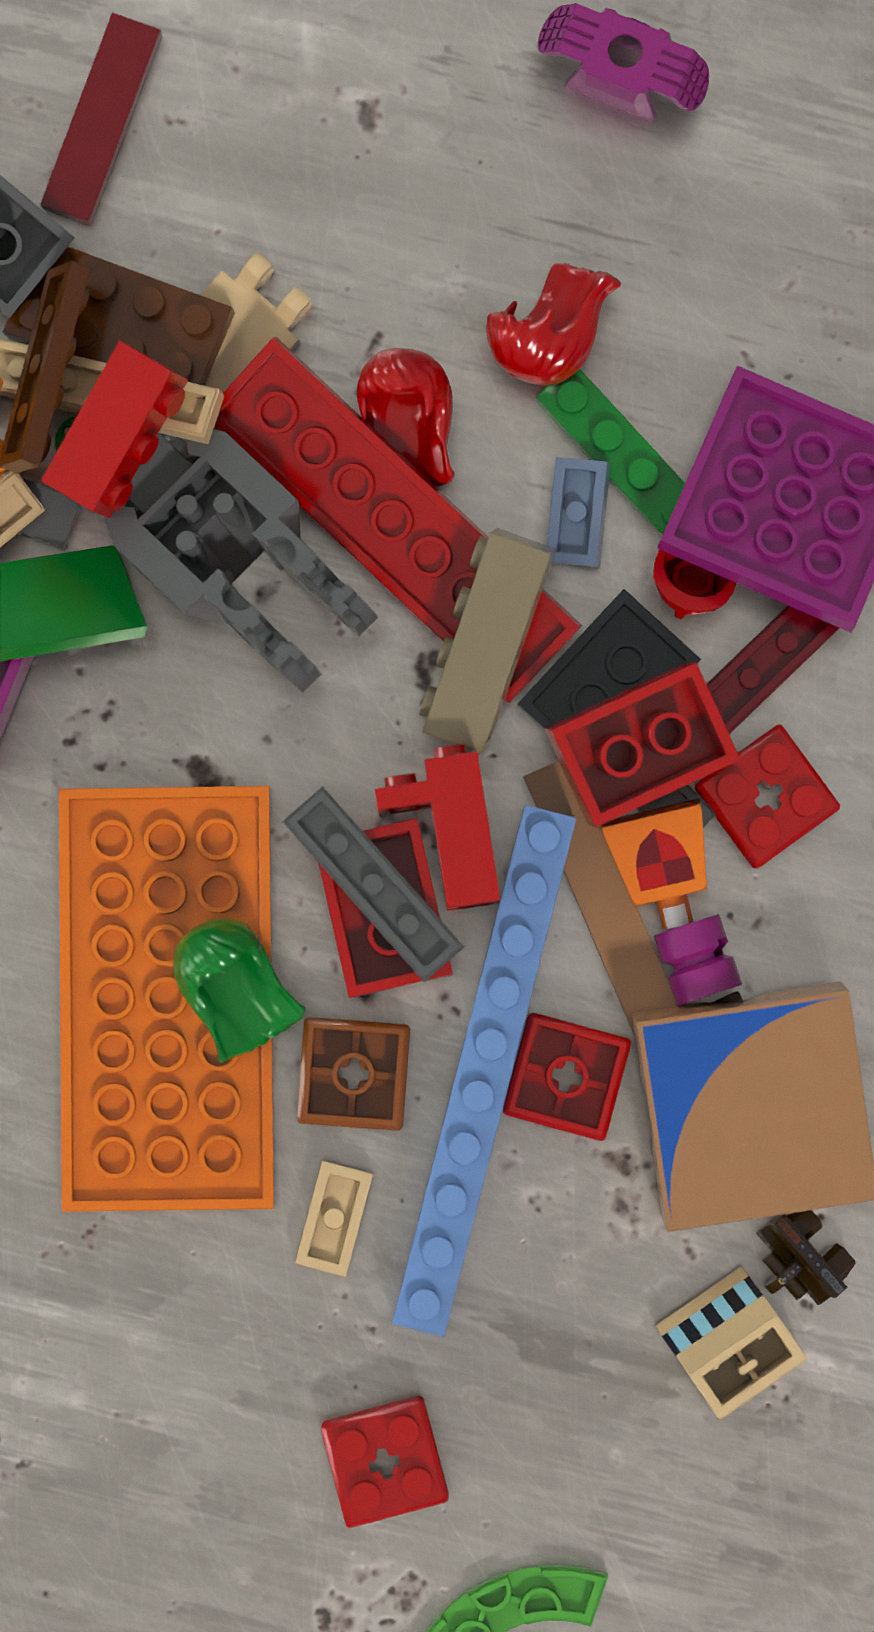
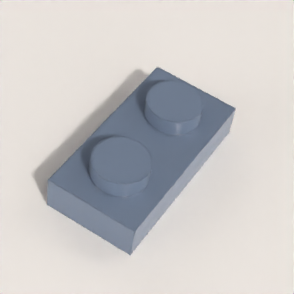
M556 457L547 546L557 549L552 563L600 568L611 463L607 461Z

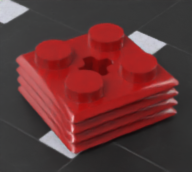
M780 724L774 726L738 752L741 760L705 776L695 785L697 793L716 814V819L754 869L767 863L840 809L837 799L785 728ZM763 783L766 788L773 786L778 788L780 794L777 796L776 802L779 807L776 810H773L769 805L761 808L756 805L754 800L760 795L756 787L758 784Z
M538 1013L529 1014L503 1106L504 1114L590 1139L604 1141L629 1055L631 1040ZM566 1061H571L575 1063L574 1072L582 1075L579 1085H570L567 1092H562L558 1090L559 1081L552 1078V1072L554 1068L563 1069Z
M415 1396L340 1416L322 1423L321 1433L344 1521L348 1528L432 1507L448 1501L449 1492L422 1396ZM386 1448L389 1456L398 1455L400 1462L393 1465L392 1474L383 1475L380 1468L373 1469L370 1462L377 1459L378 1449Z

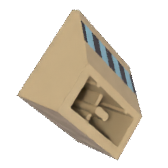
M742 1266L655 1325L719 1420L808 1359Z

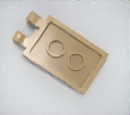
M258 251L246 262L234 280L222 270L200 294L206 298L231 306L235 311V315L205 386L220 389L222 393L272 337H277L293 351L300 344V340L291 330L313 307L310 303L312 300L297 286L287 294L278 308H275L257 291L275 272L272 269L273 265Z

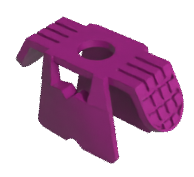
M577 3L561 5L546 19L538 37L537 46L539 52L546 56L561 55L581 63L580 67L567 79L566 88L649 121H654L656 116L649 90L670 98L680 109L693 111L701 105L708 90V65L694 49L672 41L669 32L661 28L657 30L634 18L619 15L616 10L605 8L600 13ZM610 44L619 48H627L639 54L641 59L631 67H620L610 59L608 48Z

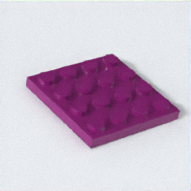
M737 366L657 549L852 633L874 583V424Z

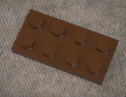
M67 247L50 269L70 261L90 268L86 287L89 289V298L84 310L78 315L73 334L77 339L74 356L107 363L118 342L122 341L187 378L188 382L205 386L235 315V311L231 306L74 248ZM47 273L7 320L3 333L8 338L29 345Z

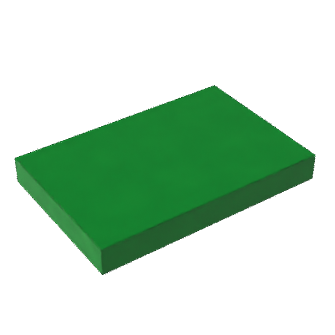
M114 545L0 563V662L145 637L146 621L118 550Z

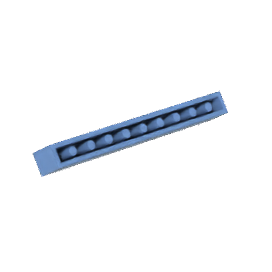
M528 805L524 806L392 1324L442 1337L445 1335L577 818Z

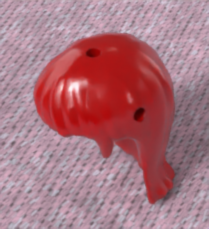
M554 263L549 270L536 306L524 319L517 321L514 316L518 306L517 301H513L505 311H496L495 313L488 314L486 324L487 340L497 364L512 377L530 384L549 386L566 380L577 372L587 360L595 340L601 306L605 298L621 286V282L604 271L595 272L591 269L578 268L568 263Z
M389 348L380 351L364 365L358 380L357 402L362 419L370 424L434 486H443L451 483L455 473L450 467L447 444L452 421L453 396L444 369L432 356L419 350Z

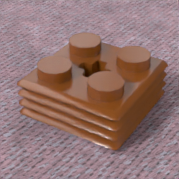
M306 1018L303 1028L297 1121L301 1124L401 1130L404 1120L410 1027L406 1024ZM351 1058L360 1059V1068L369 1070L368 1080L359 1081L358 1089L348 1088L347 1079L339 1078V1069L348 1067Z

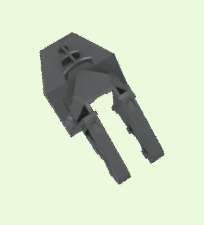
M213 429L209 444L158 433L159 443L154 455L146 464L139 466L130 482L133 488L128 501L119 511H114L111 518L105 517L113 545L133 564L137 571L157 587L186 616L229 625L300 692L304 693L322 675L321 672L291 641H287L267 621L262 613L236 590L232 583L265 551L280 571L284 570L357 636L360 637L378 616L357 595L353 588L341 582L321 561L318 555L301 540L298 500L226 432Z

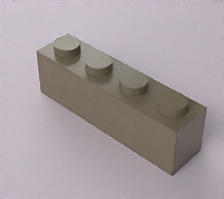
M499 528L491 531L488 539L480 536L470 562V567L478 569L472 588L469 589L463 586L453 612V617L461 619L455 638L446 636L437 658L436 666L444 669L438 688L428 687L420 708L419 715L427 718L423 733L456 745L465 744V748L481 754L489 747L556 553V548Z

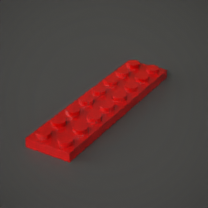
M272 337L223 392L224 399L215 427L220 431L226 432L298 500L299 506L443 642L446 636L454 639L461 620L453 617L458 596L463 586L469 589L472 588L478 570L470 567L475 546L480 536L486 539L489 537L370 424L362 419L353 408L277 337ZM544 588L505 698L508 703L515 698L582 626Z

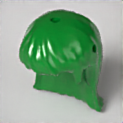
M212 919L190 930L178 942L174 951L173 961L174 977L177 986L187 1003L211 1033L220 1062L252 1052L255 1048L265 1045L270 1038L289 1029L291 1025L302 1019L306 1012L305 1007L300 1005L281 985L258 936L245 923L233 919Z

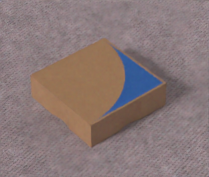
M841 981L767 992L741 1003L702 1002L632 1013L642 1087L647 1096L653 1136L651 1148L661 1216L667 1232L874 1200V1163L849 989Z

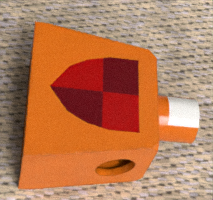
M693 799L615 818L602 824L603 835L634 905L638 906L657 902L663 929L676 928L692 923L693 916L687 894L707 889L703 818L700 799Z

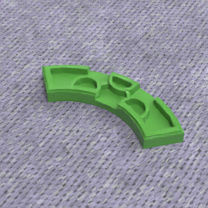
M559 1564L528 1566L507 1571L481 1582L454 1600L436 1617L426 1632H506L523 1624L528 1625L544 1621H567L591 1627L608 1579V1573L587 1567Z

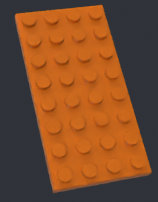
M270 786L59 789L62 1212L274 1209L273 1037L265 1045L255 1048L250 1053H244L241 1056L220 1062L211 1033L181 994L173 969L174 951L178 942L190 930L212 919H233L248 925L258 936L272 964Z

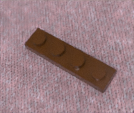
M74 261L52 268L47 272L0 454V468L15 474L40 467V463L44 461L51 447V435L48 434L51 420L64 396V387L61 385L65 366L71 360L76 349L77 339L73 334L78 315L84 310L89 298V289L86 287L90 268Z

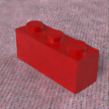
M119 341L41 481L88 510L111 518L113 512L119 511L128 501L133 488L130 482L139 466L146 464L154 455L159 443L157 435L165 420L173 417L180 409L185 398V390L183 389L188 379L139 350Z

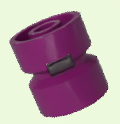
M719 914L654 935L662 962L672 965L674 969L668 980L677 1006L742 985L734 957L725 955L722 950L728 943V939Z

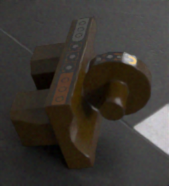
M812 1210L790 1213L788 1215L783 1214L766 1223L756 1234L771 1250L762 1259L774 1274L764 1285L770 1294L776 1293L785 1286L796 1300H799L808 1293L815 1303L820 1305L831 1297L833 1299L837 1298L847 1288L843 1280L850 1273L856 1261L838 1243L829 1246L821 1255L815 1250L808 1240L823 1226L821 1220Z

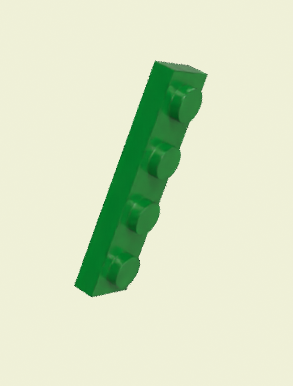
M581 369L566 380L545 387L535 396V401L589 460L611 463L609 482L662 538L685 482Z

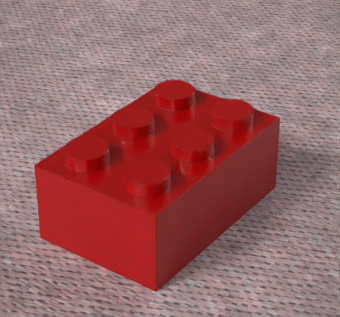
M697 662L681 664L544 728L588 825L593 827L607 823L741 760Z
M418 819L363 830L364 834L440 919ZM318 863L348 997L351 999L423 982ZM450 960L427 981L452 976Z

